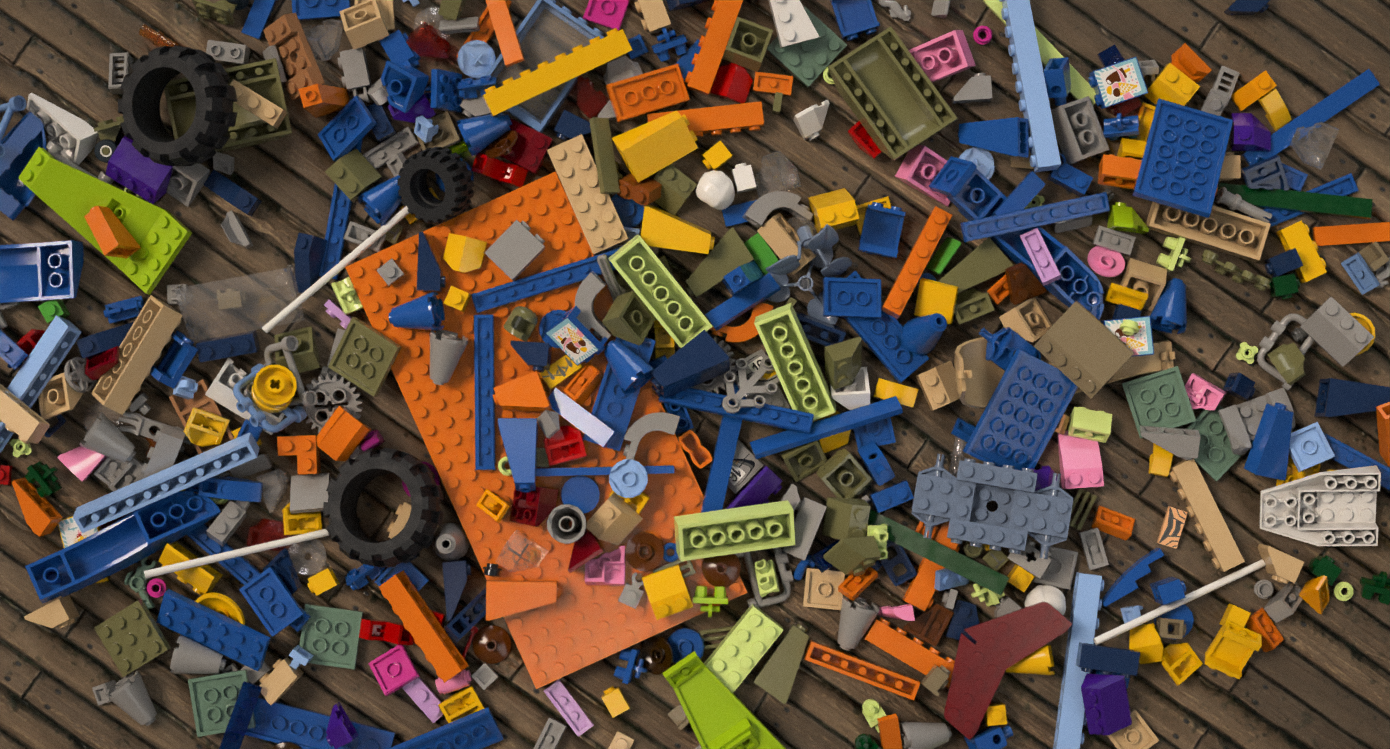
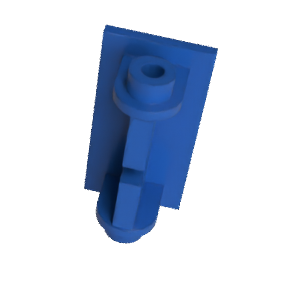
M490 75L482 76L478 80H473L472 78L462 79L461 82H458L457 87L462 89L459 90V96L464 99L476 98L477 90H480L482 97V95L486 94L485 89L494 86L493 84H496L497 79L496 77L492 78Z
M141 295L105 305L106 310L103 311L105 318L108 317L109 324L137 317L144 307L143 297Z
M363 564L357 569H352L345 577L348 586L350 585L353 591L359 590L369 583L366 578L367 575L373 580L383 573L385 567L381 568Z

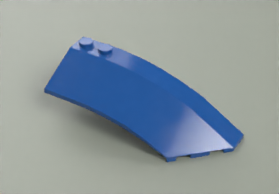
M67 240L0 245V303L76 298L84 263L83 242Z

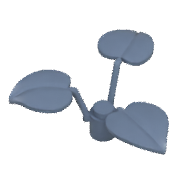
M826 224L814 236L811 226L805 225L797 230L800 240L797 241L798 255L784 257L765 269L767 272L777 275L793 272L800 266L799 260L801 259L802 246L805 249L817 250L826 265L821 270L822 275L825 277L841 275L852 266V261L848 257H841L829 263L820 249L830 248L839 241L837 232L830 225Z
M832 247L821 248V252L830 263L833 258ZM811 250L816 257L809 262L810 266L807 275L801 276L796 283H788L789 279L786 274L777 275L770 273L781 290L767 298V300L782 302L790 296L789 287L798 286L803 291L809 290L814 297L807 305L809 316L830 324L837 323L838 317H823V291L817 296L812 289L813 280L810 275L813 265L818 268L826 267L817 250Z

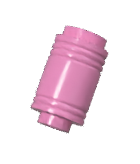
M464 669L445 683L438 677V679H435V684L438 692L445 695L470 686L472 677L470 671Z

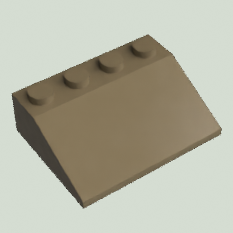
M1077 300L1034 345L1040 353L1090 399L1100 392L1134 354L1127 345Z

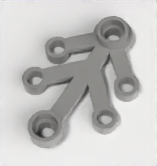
M764 357L761 360L759 369L748 381L746 377L747 361L744 358H739L736 361L735 368L738 370L740 387L736 394L733 386L735 374L731 371L724 374L723 381L726 383L727 396L723 399L722 406L726 412L737 413L743 407H756L760 409L764 407L766 402L763 396L757 395L754 399L742 398L748 394L774 395L778 387L774 382H769L765 386H754L765 373L769 374L774 371L772 363L770 366L765 364L766 361L771 363L769 357ZM738 363H743L745 366L740 367ZM726 376H731L733 379L728 380ZM772 386L775 390L770 391L768 387ZM756 400H761L762 404H758ZM729 401L735 402V405H730Z

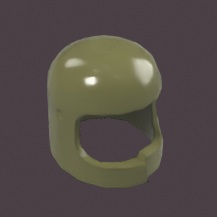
M518 306L512 310L503 327L512 335L527 342L536 327L538 318L532 310Z

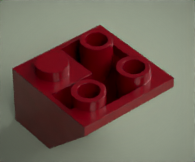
M536 486V491L524 493L516 491L515 488L510 521L538 527L556 508L558 490Z

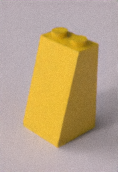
M677 110L612 138L625 165L638 183L698 149L695 143L698 139L693 130L689 131L687 127L690 125L685 115L681 116Z
M845 188L808 197L817 233L826 224L838 230L853 226L859 220L855 200Z
M651 204L644 206L641 238L648 246L709 254V250H713L715 237L711 236V231Z

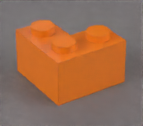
M317 435L277 437L278 456L297 455L298 474L321 473L320 448L317 446Z

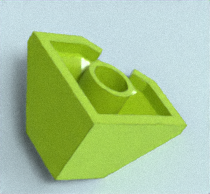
M1115 202V205L1110 206L1107 228L1115 231L1141 234L1149 232L1147 225L1132 207H1127L1126 203Z

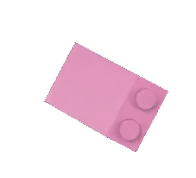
M963 30L951 31L909 50L932 83L976 66Z
M917 145L908 151L895 177L947 207L951 202L947 198L948 195L935 192L929 187L947 160L924 145Z
M1065 431L1064 435L1057 433L1062 489L1104 486L1098 441L1068 436V431Z

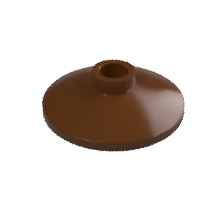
M514 130L507 131L487 147L485 151L488 158H496L501 155H508L518 139V133Z
M647 532L638 533L631 537L626 545V559L636 570H653L663 560V544L654 534ZM643 548L649 550L648 555L642 553Z
M735 554L704 558L702 563L703 576L713 586L727 587L733 584L739 577L741 570L740 561ZM719 565L725 566L723 572L718 571Z
M488 625L481 628L473 639L475 655L481 661L489 664H495L504 660L511 649L509 634L503 628L496 625ZM489 642H494L495 647L493 649L488 647Z

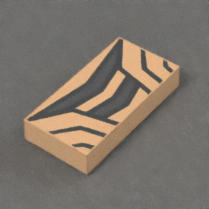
M1168 506L1157 543L1177 549L1188 512Z

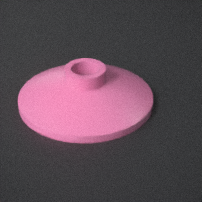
M1096 246L1088 253L1087 260L1089 266L1101 276L1116 277L1125 268L1124 258L1118 252Z

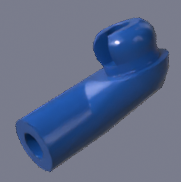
M807 555L805 561L801 560L798 563L793 577L801 580L807 566L815 567L817 558Z

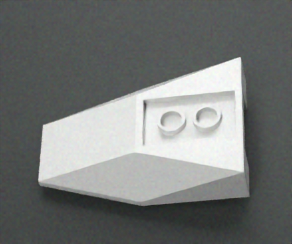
M1376 465L1319 472L1260 491L1259 528L1316 546H1378V526L1375 520L1377 491H1380L1381 472Z

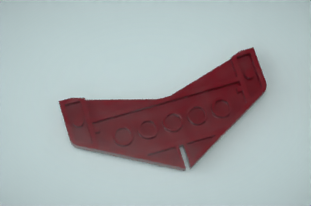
M1042 601L965 628L964 631L977 642L974 644L961 632L944 710L945 719L970 740L976 734L1005 670L1066 632L1072 623L1051 604Z

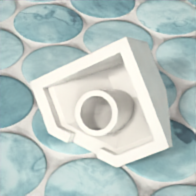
M828 100L821 102L822 105L820 106L815 104L794 116L793 121L804 140L809 138L811 141L820 136L819 132L822 130L830 104Z
M867 367L860 368L851 385L834 390L830 384L832 399L847 409L853 410L870 404Z

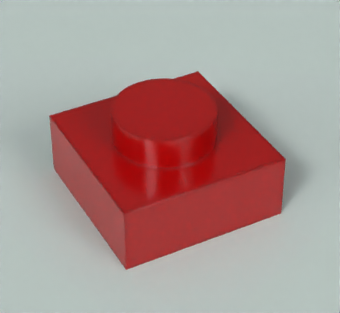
M0 465L1 485H11L12 466Z

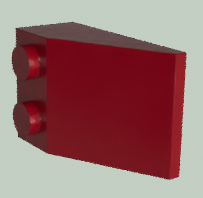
M510 119L512 125L509 126V131H516L518 139L508 155H501L499 157L527 169L528 172L537 176L548 154L547 150L552 147L554 141L552 138Z

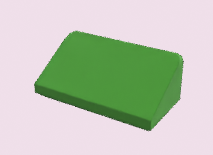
M759 233L744 243L764 275L768 273L765 268L779 261Z
M947 237L927 265V269L936 275H940L960 247L961 242Z

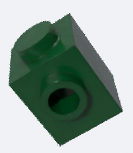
M1295 273L1269 278L1271 281L1269 284L1271 286L1269 289L1271 298L1281 296V299L1292 298L1293 293L1299 292L1300 282Z
M1325 555V557H1314L1308 565L1310 568L1307 572L1316 578L1323 575L1327 576L1328 585L1332 586L1342 569L1334 565L1335 561Z

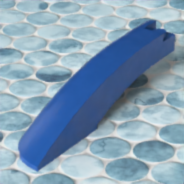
M977 168L955 197L947 196L968 221L995 216L993 212L1007 198ZM1038 226L990 237L1015 264L1024 263L1042 284L1020 238V235L1038 228L1061 275L1060 279L1045 285V289L1070 308L1077 300L1098 320L1101 318L1104 309L1102 294L1104 292L1099 279L1070 249L1057 241L1043 228Z
M179 491L137 509L93 535L25 567L40 601L44 604L59 596L65 597L164 548L167 543L175 542L213 519L221 511L207 496L198 495L194 491Z

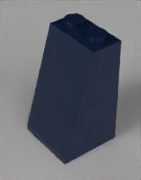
M703 330L650 373L651 389L657 396L661 395L665 399L730 370V357Z
M1333 378L1320 379L1314 417H1333L1376 411L1377 406L1390 402V387Z

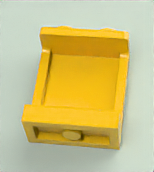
M1225 620L1205 652V665L1211 669L1219 670L1229 677L1240 679L1242 677V669L1254 650L1259 651L1261 648L1262 635Z

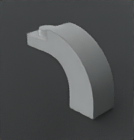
M776 191L765 194L749 206L742 218L759 228L768 214L774 210L788 211L805 223L810 221L813 213L810 212V208L798 204L801 199L800 196L790 192Z
M592 271L582 281L576 293L575 306L581 310L577 319L588 330L593 328V333L600 340L604 337L608 339L612 333L597 318L593 307L595 297L607 284Z
M657 412L638 419L631 425L624 437L625 440L631 441L630 445L626 444L623 455L626 456V459L634 460L641 439L649 432L663 431L675 435L680 416Z

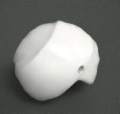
M712 170L702 175L696 188V194L701 201L717 210H724L732 204L735 197V189L731 179L723 171Z
M1038 585L1027 594L1024 603L1025 607L1045 601L1062 615L1065 614L1066 599L1057 587Z

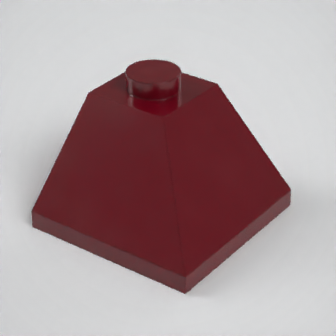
M585 530L584 535L578 541L574 542L568 567L569 573L604 551L596 536L591 532H587V530Z

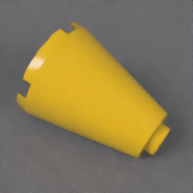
M1045 644L1007 668L1006 672L1055 675V671H1051V667H1054L1051 645Z

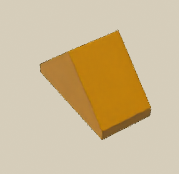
M488 489L485 490L476 506L497 522L503 520L512 506Z
M1324 575L1307 581L1299 593V596L1319 614H1322L1330 601L1328 579Z

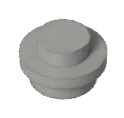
M1259 580L1254 585V593L1259 598L1267 599L1273 594L1274 587L1268 580Z

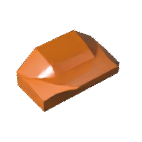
M1186 43L1171 55V64L1196 83L1201 81L1212 70Z

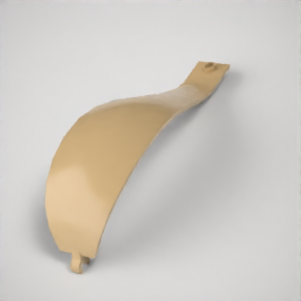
M983 337L966 341L957 346L954 359L959 399L963 405L977 409L986 408L1005 372L991 360H986L987 340ZM1041 337L1036 341L1029 343L1032 346H1034L1041 339ZM1154 341L1153 355L1131 357L1108 383L1137 375L1156 373L1174 367L1175 351L1172 352L1171 341ZM1040 353L1042 361L1056 367L1042 353ZM1078 387L1075 394L1083 391Z

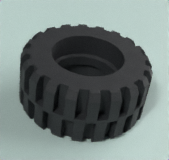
M434 147L413 154L409 159L405 160L402 165L403 168H400L399 171L400 178H398L397 185L400 186L398 193L399 196H402L403 205L408 207L407 211L411 215H416V219L424 220L428 224H440L457 217L469 207L471 203L470 198H473L474 190H472V187H474V180H471L470 177L472 175L471 170L467 169V163L464 160L461 161L460 155L456 152L452 154L451 149ZM429 170L437 173L444 183L445 197L443 201L435 198L428 188L427 173Z

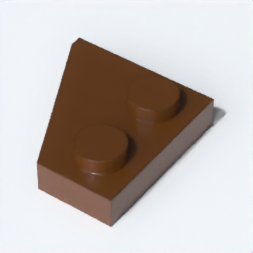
M1021 262L1005 269L1012 304L1016 305L1047 292L1045 287L1024 263Z
M936 603L930 609L918 615L915 621H910L904 625L902 629L936 647L954 613Z

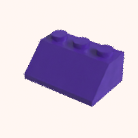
M124 136L108 161L105 175L154 204L167 193L173 166L154 163L149 157H144L132 146L133 140Z
M765 465L726 508L768 503L769 500L767 498L771 493L775 495L782 488L780 485L782 480Z
M1087 673L1081 686L1089 734L1110 735L1132 725L1125 676Z

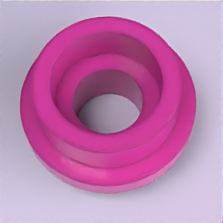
M979 26L973 32V39L979 45H986L992 39V31L987 26ZM979 33H985L986 38L981 39Z
M159 578L152 579L147 585L148 594L155 598L163 596L167 590L166 583ZM155 584L159 586L158 592L153 589Z

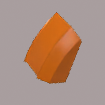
M339 405L317 435V446L335 461H346L372 429L356 419L343 406Z

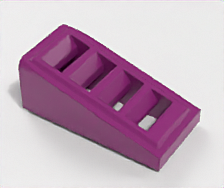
M375 429L362 441L361 449L366 451L376 448L385 440L380 432Z

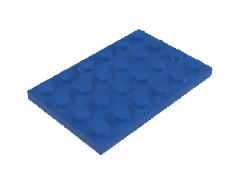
M1158 99L1132 196L1209 218L1233 120Z
M1017 348L963 451L983 462L995 463L997 467L1010 465L1015 466V470L1022 471V468L1034 469L1078 387L1058 368Z

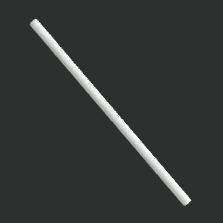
M405 206L265 324L262 329L268 333L407 216L409 214L407 211L408 207Z
M322 529L144 571L145 579L330 535L327 529Z
M1261 559L1185 595L1186 598L1165 604L1093 638V641L1096 645H1099L1265 567V562Z

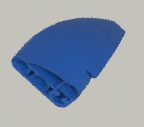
M28 112L0 142L5 148V154L0 158V211L13 221L30 204L35 196V193L18 177L38 147H42L47 151L43 123L32 112Z

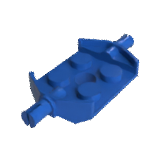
M1009 327L1003 328L994 334H991L985 328H982L981 332H979V335L987 340L986 360H991L1004 371H1006L1017 348L1041 360L1040 352Z

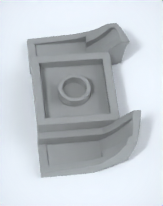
M1284 387L1218 411L1227 432L1233 454L1243 455L1252 448L1251 441H1254L1267 403L1275 405L1276 402L1287 406V410L1293 412L1291 432L1295 428L1294 410Z

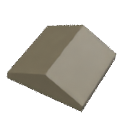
M448 111L430 118L433 120L432 124L434 126H439L438 133L432 137L431 142L425 143L417 136L422 150L434 147H442L444 149L461 142Z

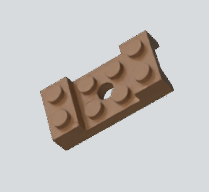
M296 13L284 14L263 30L269 46H276L290 80L285 82V85L292 100L301 99L298 90L300 88L314 84H325Z
M206 379L197 382L198 389L194 393L193 399L188 400L176 395L169 397L184 427L187 424L193 407L224 417L217 402L205 395L210 387ZM229 425L219 445L235 439L231 432L233 430L230 429ZM194 444L198 454H201L205 451H208L212 448L219 446L210 445L201 447Z

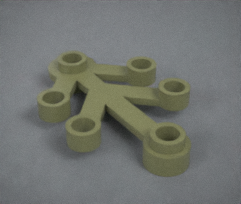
M1205 249L1201 256L1203 263L1210 266L1213 263L1217 264L1214 270L1216 273L1225 276L1226 272L1234 274L1231 280L1236 283L1242 284L1243 281L1253 283V287L1261 291L1271 287L1269 279L1260 275L1255 276L1247 270L1242 271L1231 262L1226 261L1224 264L1217 260L1219 255Z

